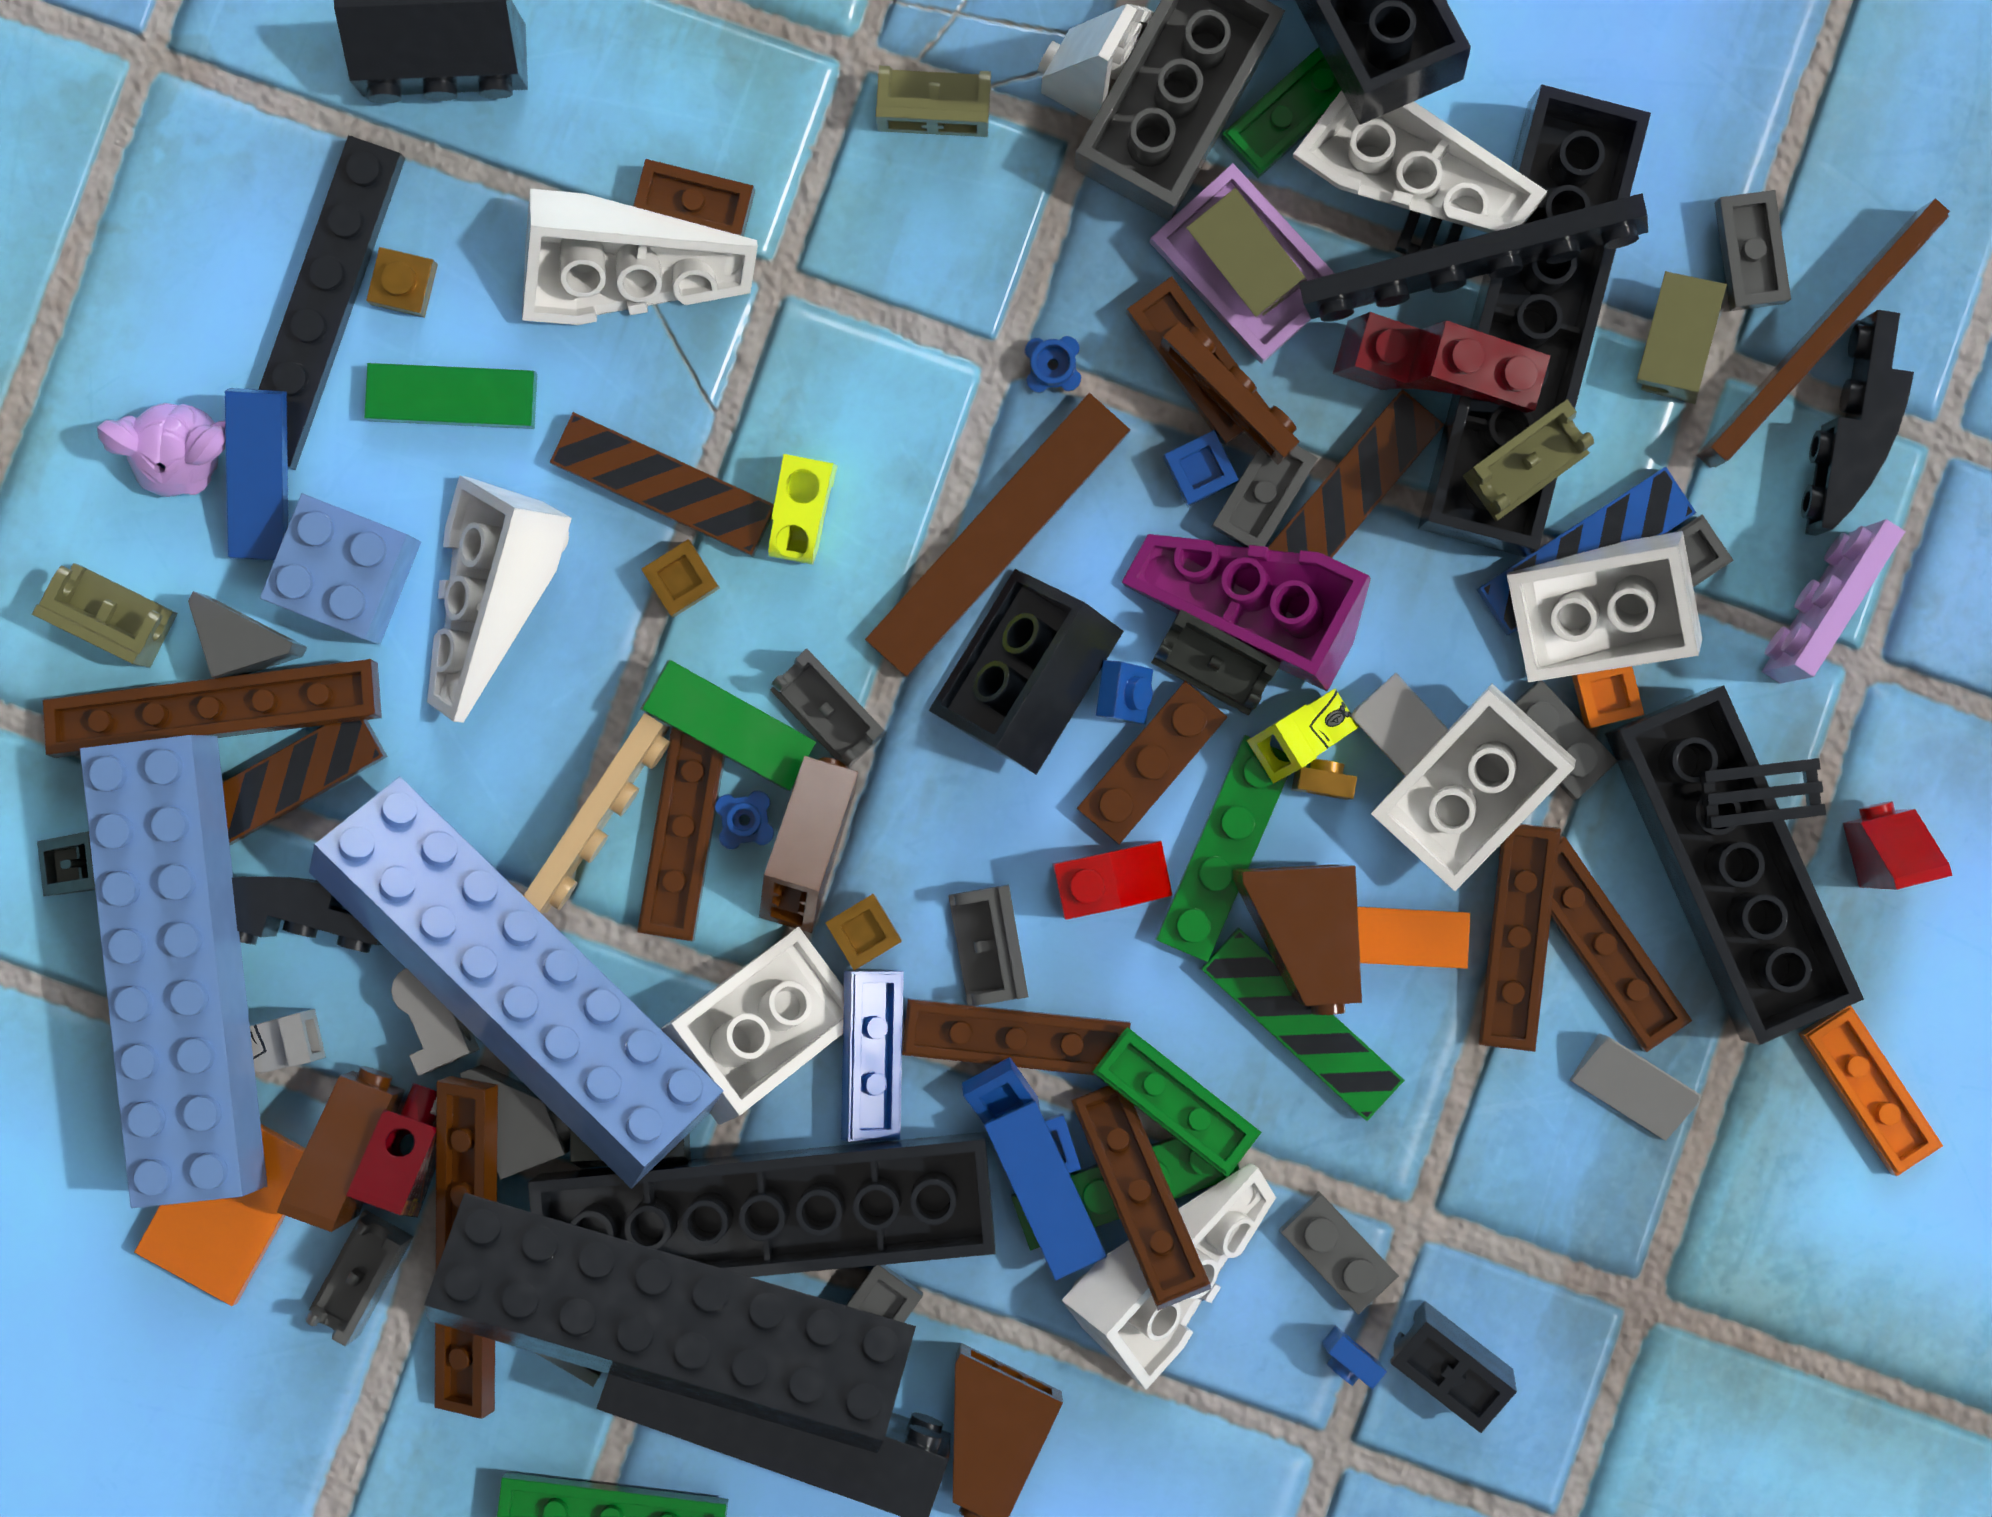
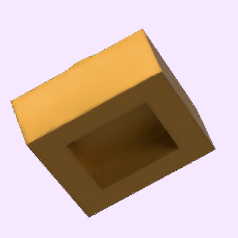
M379 247L366 301L373 306L425 318L438 264L433 259Z
M689 539L641 568L666 610L673 618L720 589Z
M1314 759L1310 763V768L1303 767L1294 773L1292 790L1345 800L1354 799L1357 776L1343 774L1345 765L1343 763Z
M874 893L825 922L853 970L858 969L903 941Z

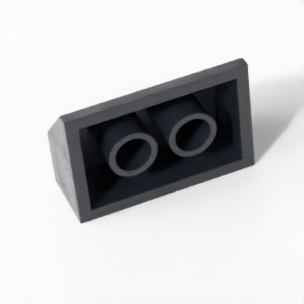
M334 0V10L349 80L362 96H368V100L372 102L395 103L402 100V95L423 94V97L428 100L449 101L456 99L459 92H479V95L485 98L501 99L512 96L513 90H528L526 24L512 0Z
M1014 569L929 711L1007 759L1037 775L1101 670L1103 660H1107L1124 631L1087 603L1022 571Z

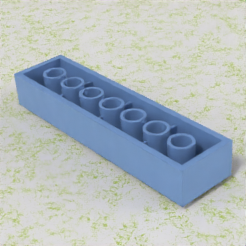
M186 735L80 748L130 1207L141 1208L243 1197L268 1185L240 934L237 931L232 884L233 872L218 737Z
M400 776L314 844L309 873L631 1189L711 1112L724 1090Z

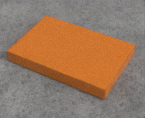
M261 1124L267 1187L243 1197L160 1205L134 1251L139 1256L230 1306H234L239 1302L285 1218V1215L277 1213L306 1149Z

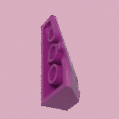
M1148 534L1122 583L1124 586L1177 614L1181 609L1280 662L1279 669L1322 690L1328 691L1354 643L1371 578L1369 575L1319 552L1300 550V553L1269 550L1265 546L1249 545V548L1218 545L1209 540Z

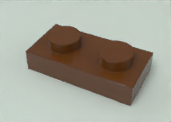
M645 159L633 207L744 237L755 195V188L753 185Z

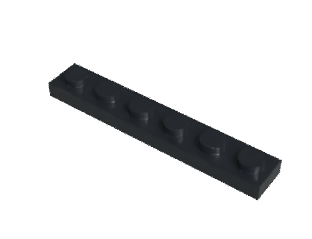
M348 135L258 389L287 392L288 467L295 470L405 161V157L399 152Z
M1643 193L1300 282L1299 286L1303 304L1311 319L1320 317L1321 321L1324 322L1337 321L1351 316L1354 313L1353 308L1376 303L1377 307L1396 306L1410 299L1409 294L1431 288L1434 293L1454 291L1466 285V279L1489 274L1490 278L1512 276L1522 271L1524 264L1546 259V262L1549 264L1563 263L1578 257L1581 254L1580 250L1604 244L1606 249L1625 247L1636 242L1639 239L1638 235L1648 233V215Z

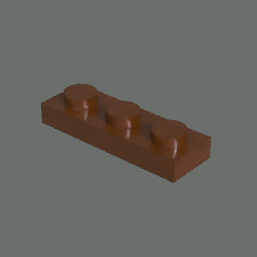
M1171 276L1127 308L1126 314L1212 431L1215 430L1219 440L1225 447L1244 433V431L1160 348L1163 336L1180 321L1188 330L1192 326L1198 327L1213 341L1217 347L1213 355L1228 370L1233 365L1238 368L1239 366ZM1255 391L1253 395L1269 410L1268 405L1259 393Z
M1178 321L1163 336L1160 348L1277 465L1295 449L1300 441L1293 435L1297 430L1293 421L1274 405L1268 410L1253 395L1257 390L1253 381L1234 365L1228 370L1213 355L1217 347L1201 329L1192 326L1188 330Z
M1184 681L1076 809L1120 845L1227 719V716Z

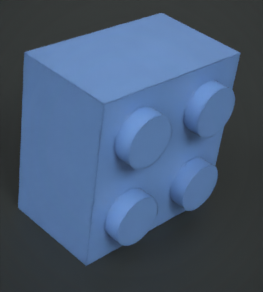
M301 493L260 599L364 640L381 644L421 541L403 532Z

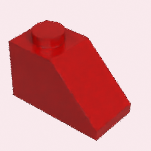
M1893 801L1883 802L1860 808L1861 819L1843 823L1859 888L1898 890L1953 876L1949 862L1916 809L1895 810Z
M1162 841L1052 863L1063 918L1065 920L1173 896Z

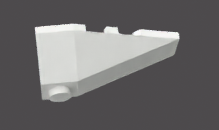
M1125 4L1070 28L1061 45L1052 41L1041 59L1037 70L1044 74L1042 77L1041 93L1093 122L1154 12L1146 7Z
M1342 90L1293 153L1295 160L1340 190L1487 233L1525 224L1547 193L1545 189L1416 102H1411L1360 125Z
M530 189L525 245L522 320L582 325L597 322V315L628 310L630 315L647 313L648 306L671 301L678 300L684 305L749 294L751 293L758 248L757 240L589 194Z
M461 475L458 479L444 531L443 547L452 549L449 580H439L438 599L444 600L446 617L445 627L438 630L433 639L427 703L453 722L464 723L556 573L561 554L568 544L569 526L572 518L543 501Z
M1249 1163L1178 1208L1211 1284L1210 1290L1158 1311L1128 1240L1109 1252L1106 1258L1097 1261L1086 1274L1082 1275L1074 1283L1069 1293L1062 1299V1302L1080 1326L1141 1387L1147 1390L1184 1349L1193 1334V1331L1186 1327L1203 1299L1212 1303L1221 1288L1215 1283L1220 1270L1228 1258H1235L1242 1254L1276 1199V1196L1259 1168Z

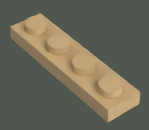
M644 712L523 895L541 914L548 913L552 906L557 910L563 907L578 883L571 877L583 859L588 863L594 860L608 839V835L602 831L614 812L622 816L638 794L639 788L633 785L634 781L644 766L652 770L663 757L670 744V741L664 738L670 727L662 721Z

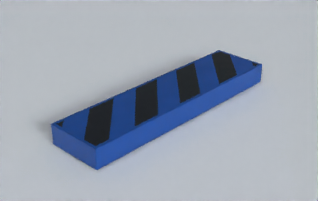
M1665 466L1476 590L1505 634L1510 635L1518 629L1507 579L1509 572L1623 541L1662 535L1696 514V511Z

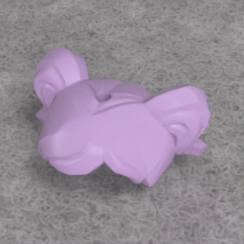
M158 404L150 407L137 418L125 416L120 420H105L97 427L98 438L103 443L106 451L113 454L126 455L139 485L152 493L164 497H174L180 494L196 495L205 490L211 481L213 471L217 469L218 456L226 447L225 420L214 423L212 418L204 411L185 404ZM159 463H162L165 466V469L161 468L159 466Z

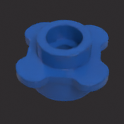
M1064 336L1060 340L1049 339L1045 341L1040 338H1033L1026 344L1025 355L1030 359L1031 373L1027 376L1026 382L1030 390L1035 393H1043L1047 388L1061 387L1065 391L1070 392L1080 385L1081 374L1076 370L1075 358L1079 353L1080 347L1074 338ZM1056 360L1058 362L1057 369L1051 370L1047 365L1048 362Z
M756 790L748 797L734 798L726 794L717 800L715 810L721 816L723 827L719 834V841L725 848L736 849L741 843L755 842L758 845H766L771 842L774 837V829L768 824L767 809L771 801L766 793ZM744 814L750 817L749 824L745 826L739 821L740 817Z

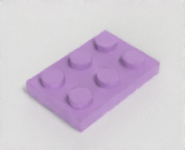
M1232 163L1150 238L1149 243L1250 353L1263 364L1311 320L1303 304L1301 290H1296L1266 315L1263 316L1261 314L1256 318L1186 227L1236 187L1300 269L1307 281L1335 273Z
M1885 519L1866 527L1860 526L1856 530L1849 532L1848 535L1844 532L1841 533L1825 554L1824 561L1829 563V566L1820 580H1811L1798 596L1794 607L1799 610V613L1789 629L1785 626L1780 628L1769 642L1765 655L1770 657L1761 672L1780 684L1814 677L1906 531Z

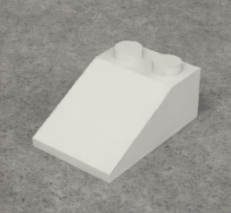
M1683 531L1623 541L1512 571L1507 574L1528 682L1699 656L1702 633Z
M1491 684L1372 811L1371 815L1449 887L1456 891L1575 768L1576 759L1495 685Z
M797 927L663 1026L661 1030L724 1090L710 1112L718 1125H721L743 1114L843 1034L844 987L800 927Z

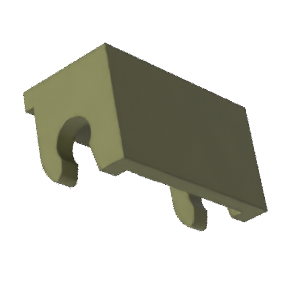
M879 65L876 106L878 132L988 137L991 71H980L979 74L892 70L890 66Z
M1236 187L1186 227L1256 318L1261 314L1263 316L1266 315L1296 290L1300 289V282L1307 281L1300 269Z
M1665 271L1636 381L1642 384L1641 390L1696 404L1727 284Z
M1568 399L1463 475L1466 482L1495 521L1501 519L1590 454L1587 449L1594 444L1593 436L1589 432L1582 434L1575 426L1573 419L1576 417L1577 411Z
M73 563L70 569L64 566L59 567L52 577L39 605H36L32 615L131 664L151 668L178 614L76 563Z

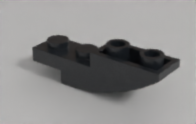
M1876 310L1861 319L1860 323L1856 324L1852 329L1848 343V356L1854 358L1851 379H1847L1843 385L1839 404L1840 411L1846 413L1845 418L1837 417L1821 425V430L1815 432L1810 445L1809 460L1810 463L1816 465L1813 484L1807 486L1801 503V516L1807 519L1805 534L1817 536L1833 530L1852 511L1876 478L1899 432L1908 404L1914 372L1892 369L1900 313Z
M295 877L232 878L237 931H239L240 942L256 945L258 937L277 936L282 919L285 920L282 928L284 931L316 938L317 931L322 930L339 935L336 944L348 949L369 953L371 945H382L350 912L342 908V905L317 880Z

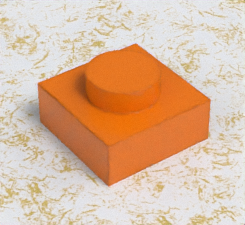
M1632 666L1572 675L1583 722L1587 729L1645 715Z

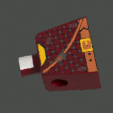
M413 1083L401 1115L386 1109L383 1110L346 1196L401 1216L418 1218L436 1169V1127H433V1124L437 1117V1091ZM411 1133L415 1140L414 1147L409 1154L403 1156L400 1150V1143L404 1136Z

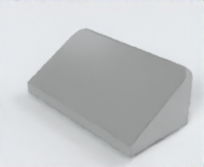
M1397 673L1392 675L1359 704L1351 714L1353 720L1405 776L1448 730Z
M1600 1033L1570 1078L1571 1082L1665 1141L1692 1112L1702 1098V1095L1614 1039Z

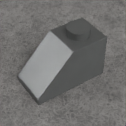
M482 1064L460 1073L461 1078L498 1084L497 1172L500 1180L565 1155L570 1151V1128L524 1083Z

